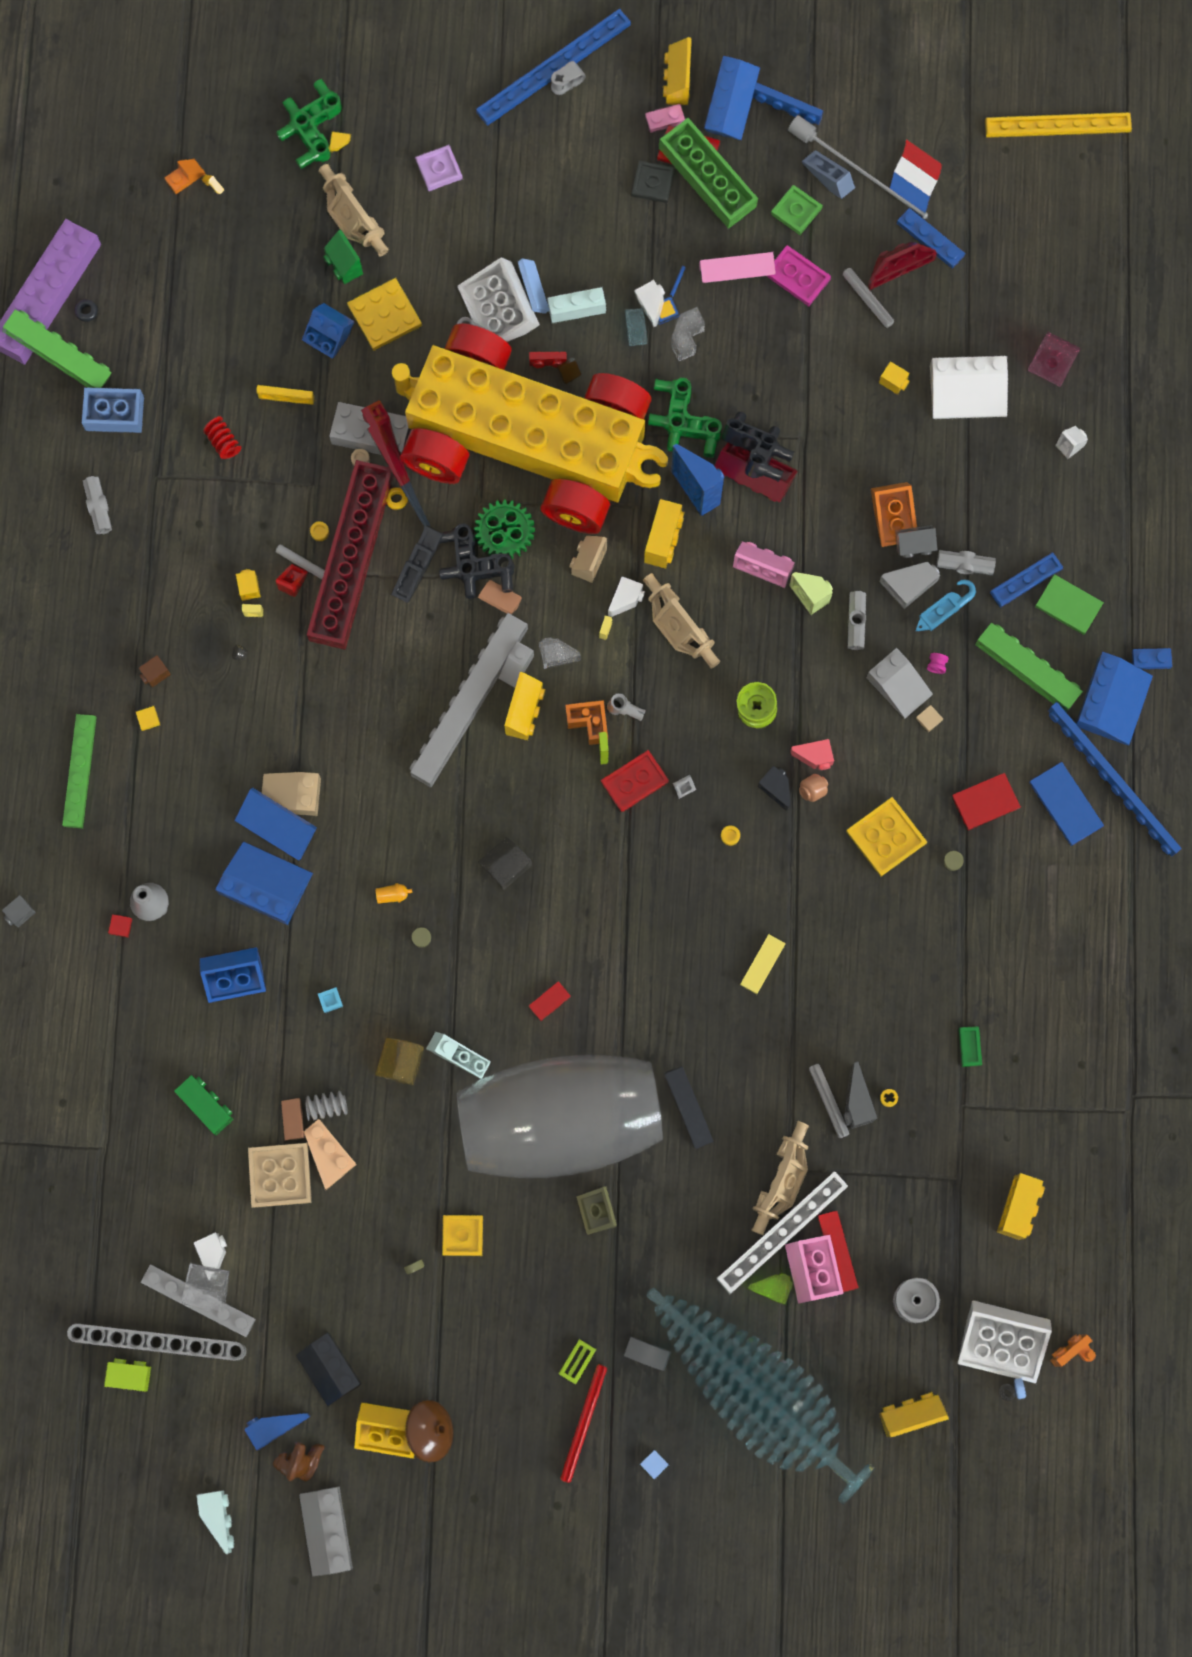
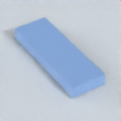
M521 259L518 261V265L532 310L534 312L547 313L549 307L535 262Z

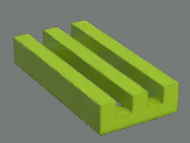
M579 1339L559 1375L576 1384L596 1349ZM580 1345L584 1346L567 1375L564 1373ZM587 1349L590 1350L591 1352L589 1353L588 1357L583 1363L575 1379L572 1378L571 1376L577 1368L585 1352L587 1351Z

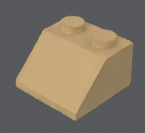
M586 536L584 541H580L577 551H579L577 558L573 557L570 564L572 575L593 583L607 551V538Z

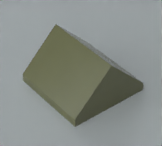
M606 1187L577 1196L587 1235L617 1227Z

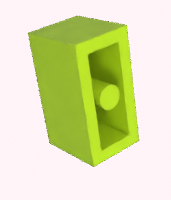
M114 1359V1362H108L104 1387L148 1391L151 1367L146 1366V1362L134 1361V1365L126 1364V1360Z

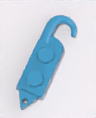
M969 580L957 582V585H967L969 592L963 597L953 592L945 595L919 616L920 620L916 631H932L956 613L975 596L976 589L974 584Z

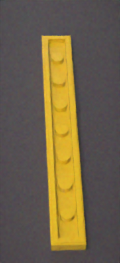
M1130 113L993 117L985 119L986 137L1131 132L1132 130Z

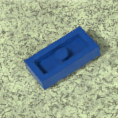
M1171 648L1133 649V665L1140 669H1171Z

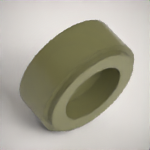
M950 851L944 857V865L950 871H956L963 865V856L957 851Z
M417 928L412 933V941L417 947H426L431 942V934L426 928Z
M422 1259L405 1266L404 1270L406 1274H411L423 1268L424 1263Z

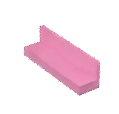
M773 252L700 260L699 262L703 283L775 274Z

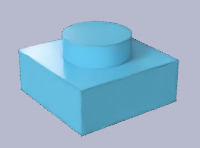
M337 988L318 994L324 1013L343 1007Z

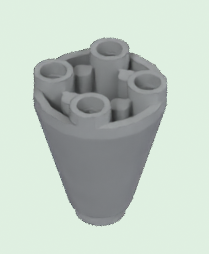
M144 883L132 892L130 907L139 919L154 921L167 912L169 905L168 895L160 885Z

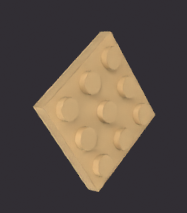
M308 1143L248 1148L252 1208L312 1203Z

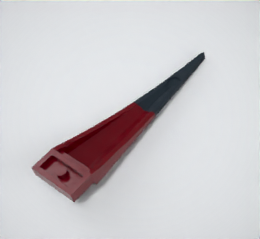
M378 400L361 410L363 419L370 425L367 431L424 528L425 526L431 527L416 497L404 464L400 460V452L390 417L381 401Z

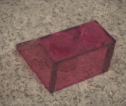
M1048 332L1028 371L1061 387L1081 348Z

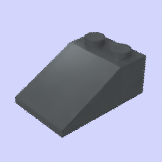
M858 1062L854 1063L850 1069L845 1114H843L846 1125H850L851 1129L872 1123L877 1119Z

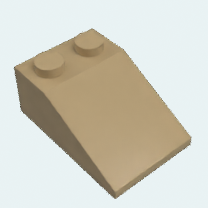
M318 773L264 774L262 794L294 814L318 816L321 778Z

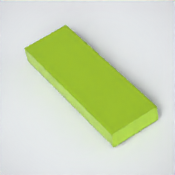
M599 732L601 764L608 763L606 732Z

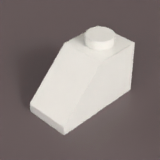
M654 280L635 290L636 298L653 327L658 324L664 304L663 295L665 294L660 284L657 285Z
M1074 426L1062 432L1056 447L1069 459L1085 446L1088 439L1083 430Z
M621 577L609 607L608 616L613 617L636 607L638 601L642 602L645 591H642L643 584Z
M218 1233L194 1242L209 1280L216 1278L226 1253L224 1247L227 1244L222 1235L219 1236Z

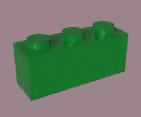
M191 1075L174 1092L214 1135H218L234 1120L230 1116L232 1111L226 1105L221 1106L217 1102L219 1097L212 1090L208 1092L204 1088L206 1083L199 1076L195 1078Z

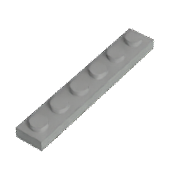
M153 1265L149 1266L141 1281L146 1286L244 1337L248 1336L256 1320Z

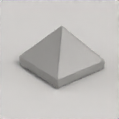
M690 775L673 783L679 799L696 790Z

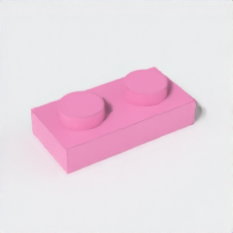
M680 104L645 113L650 133L666 129L668 125L677 126L685 120Z

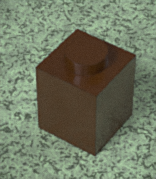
M158 655L139 667L142 673L139 675L145 685L149 683L152 688L171 675Z

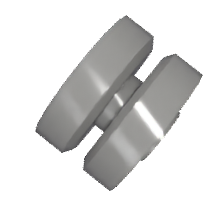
M914 1278L906 1280L894 1292V1309L907 1322L919 1323L928 1321L939 1309L940 1298L938 1291L926 1279ZM914 1297L920 1298V1303L915 1304L913 1301Z

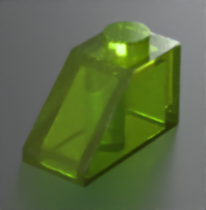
M780 1273L779 1276L775 1274L749 1285L747 1290L785 1305L794 1282L790 1281V1276Z

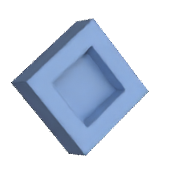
M655 1450L640 1464L653 1479L668 1466Z

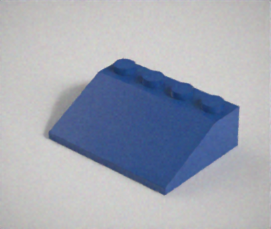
M678 444L673 445L671 472L702 516L720 505L724 475L719 468L716 469L710 462Z
M1102 652L1097 660L1076 725L1083 730L1129 746L1153 676L1119 657Z
M243 842L224 871L215 890L224 897L288 925L313 873Z

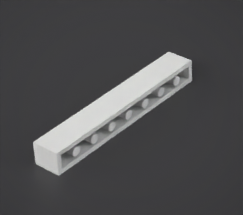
M834 1171L716 1280L731 1294L846 1189L848 1185Z

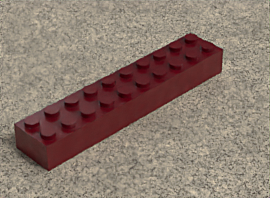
M360 460L355 462L308 628L307 637L310 642L346 650L384 514L387 496L394 478L389 467Z

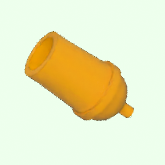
M399 883L376 888L378 904L388 902L399 903L407 898L408 893H412V889H407L405 885Z

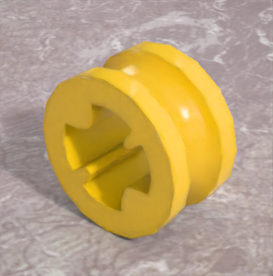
M892 1089L884 1090L880 1096L881 1103L886 1107H893L898 1101V1094ZM892 1093L895 1101L886 1103L884 1095Z

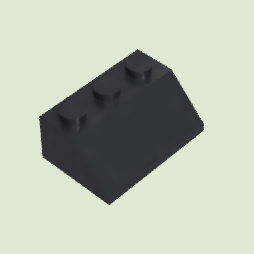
M326 1333L296 1355L327 1406H330L362 1384L330 1333Z

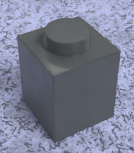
M20 895L2 910L5 913L3 918L10 926L14 924L17 927H20L36 913Z

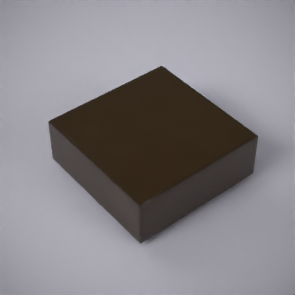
M574 358L557 366L563 382L566 384L582 375Z

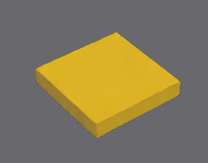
M443 1215L442 1255L482 1256L483 1216Z

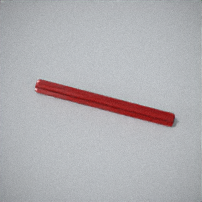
M597 1365L560 1478L564 1482H571L607 1371L605 1366Z

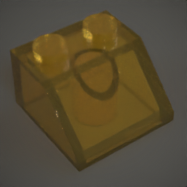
M386 1038L375 1075L413 1086L424 1050L423 1046L404 1040Z

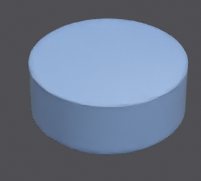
M1015 1379L1014 1386L1017 1398H1026L1023 1379Z

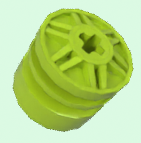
M760 682L749 683L738 693L737 708L742 722L752 728H763L771 724L775 719L777 713L776 694L767 684ZM754 705L761 706V710H754Z

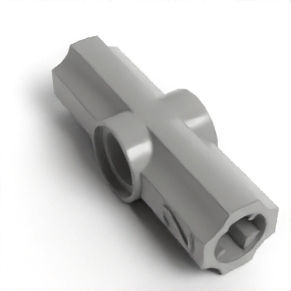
M87 477L83 480V485L87 496V508L90 516H92L96 534L109 533L112 530L108 515L109 508L106 497L102 492L99 477Z
M939 550L937 567L957 570L961 574H972L974 572L993 575L996 563L995 558L977 556L970 551L956 553Z
M862 591L849 593L848 648L852 650L864 649L866 593ZM857 617L861 619L862 623L856 624L852 619Z

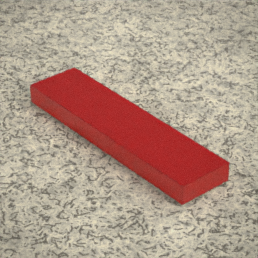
M834 1211L819 1215L818 1219L823 1236L830 1235L843 1292L858 1289L838 1212Z

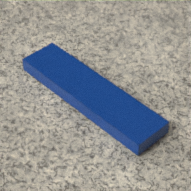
M1052 552L991 590L990 594L1001 608L1061 571L1063 566Z

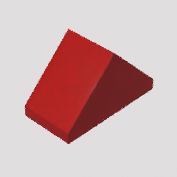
M291 564L276 579L278 589L296 597L308 575V571Z

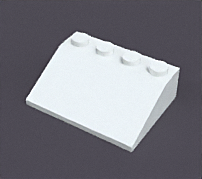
M499 258L458 285V289L473 322L494 332L506 342L525 335L540 325L511 261Z
M1007 356L932 358L930 380L933 419L1007 417Z
M972 1300L958 1364L1017 1379L1022 1378L1025 1381L1036 1383L1052 1331L1051 1320Z

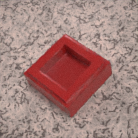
M112 914L108 933L128 938L132 918Z

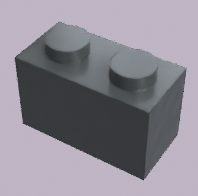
M932 525L895 530L897 553L900 556L903 555L904 558L913 557L916 553L929 555L932 554V551H937L936 529Z

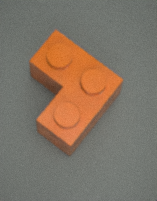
M604 700L566 705L568 729L587 727L589 745L599 744V732L607 733Z

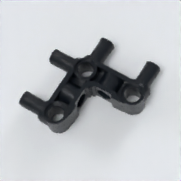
M741 411L737 412L734 418L727 420L722 434L723 440L751 451L745 467V474L751 478L766 476L779 482L784 471L768 465L772 456L791 462L795 451L789 450L778 443L777 438L780 434L778 427L772 426L767 433L744 423L746 414Z
M462 523L452 528V531L441 532L444 535L439 544L454 542L457 561L454 567L439 569L442 580L456 577L464 583L465 597L467 599L477 597L475 581L501 577L503 593L513 592L512 576L515 564L509 555L492 554L491 557L477 558L475 554V547L477 546L475 535L467 524ZM464 531H468V535L466 537H461V534ZM504 561H509L508 566L501 567ZM467 567H472L469 573H464Z

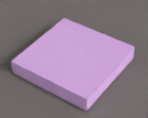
M449 145L415 157L428 191L463 179Z

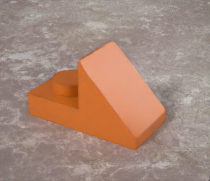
M195 159L177 161L179 168L165 177V181L175 194L205 175V172Z

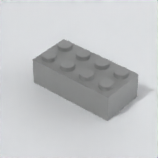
M338 402L330 432L331 444L352 449H364L367 452L381 455L367 431L370 425L363 419L361 411L365 407ZM388 413L401 455L411 429L408 428L406 416Z

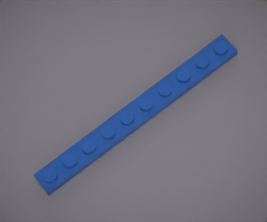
M618 9L477 108L476 113L488 126L551 82V76L554 72L563 68L571 61L578 63L631 25L630 20Z
M1057 702L1052 705L1048 710L1052 721L1058 722L1062 727L1061 730L1064 735L1074 741L1075 748L1086 755L1087 762L1097 768L1099 776L1104 781L1107 780L1109 782L1111 790L1117 796L1120 795L1124 800L1123 803L1126 808L1132 810L1137 815V821L1148 828L1149 835L1154 840L1157 839L1162 850L1167 855L1170 854L1172 857L1182 848Z

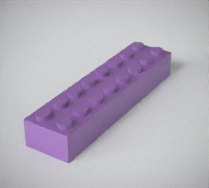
M67 219L64 220L0 321V352L24 365L26 364L33 352L3 333V326L16 309L17 311L22 310L30 316L29 319L34 322H41L47 330L101 246L97 235Z

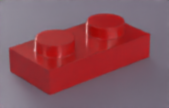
M529 352L530 366L535 368H543L544 366L557 368V366L567 361L566 352Z

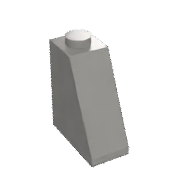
M925 562L885 573L881 576L879 582L905 609L939 580L940 575L936 566Z

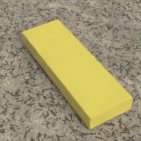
M768 934L740 985L758 994L785 943Z

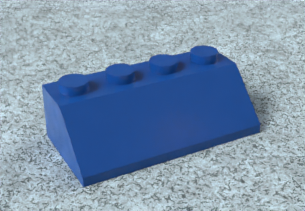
M723 56L705 124L706 132L742 140L760 71L759 67L739 59Z

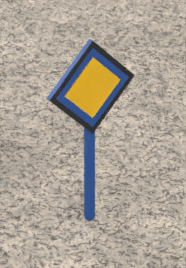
M685 266L681 267L670 296L664 298V304L658 320L659 325L681 316L673 296Z

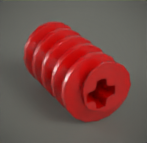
M219 416L207 423L204 433L207 435L208 440L211 441L212 446L215 447L216 452L219 453L220 458L228 459L237 455L241 450V446H237L238 441L233 440L234 435L229 434L231 430L226 428L227 424L222 422L223 418Z

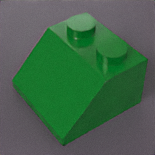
M339 230L324 247L325 255L323 257L328 266H333V273L336 279H341L345 285L361 276L363 271L360 258L342 230Z

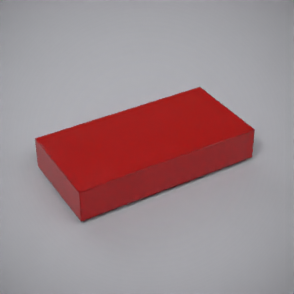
M558 981L531 1003L529 1008L542 1021L571 996Z

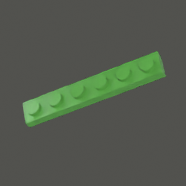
M76 714L63 817L64 827L83 828L97 718L93 715Z

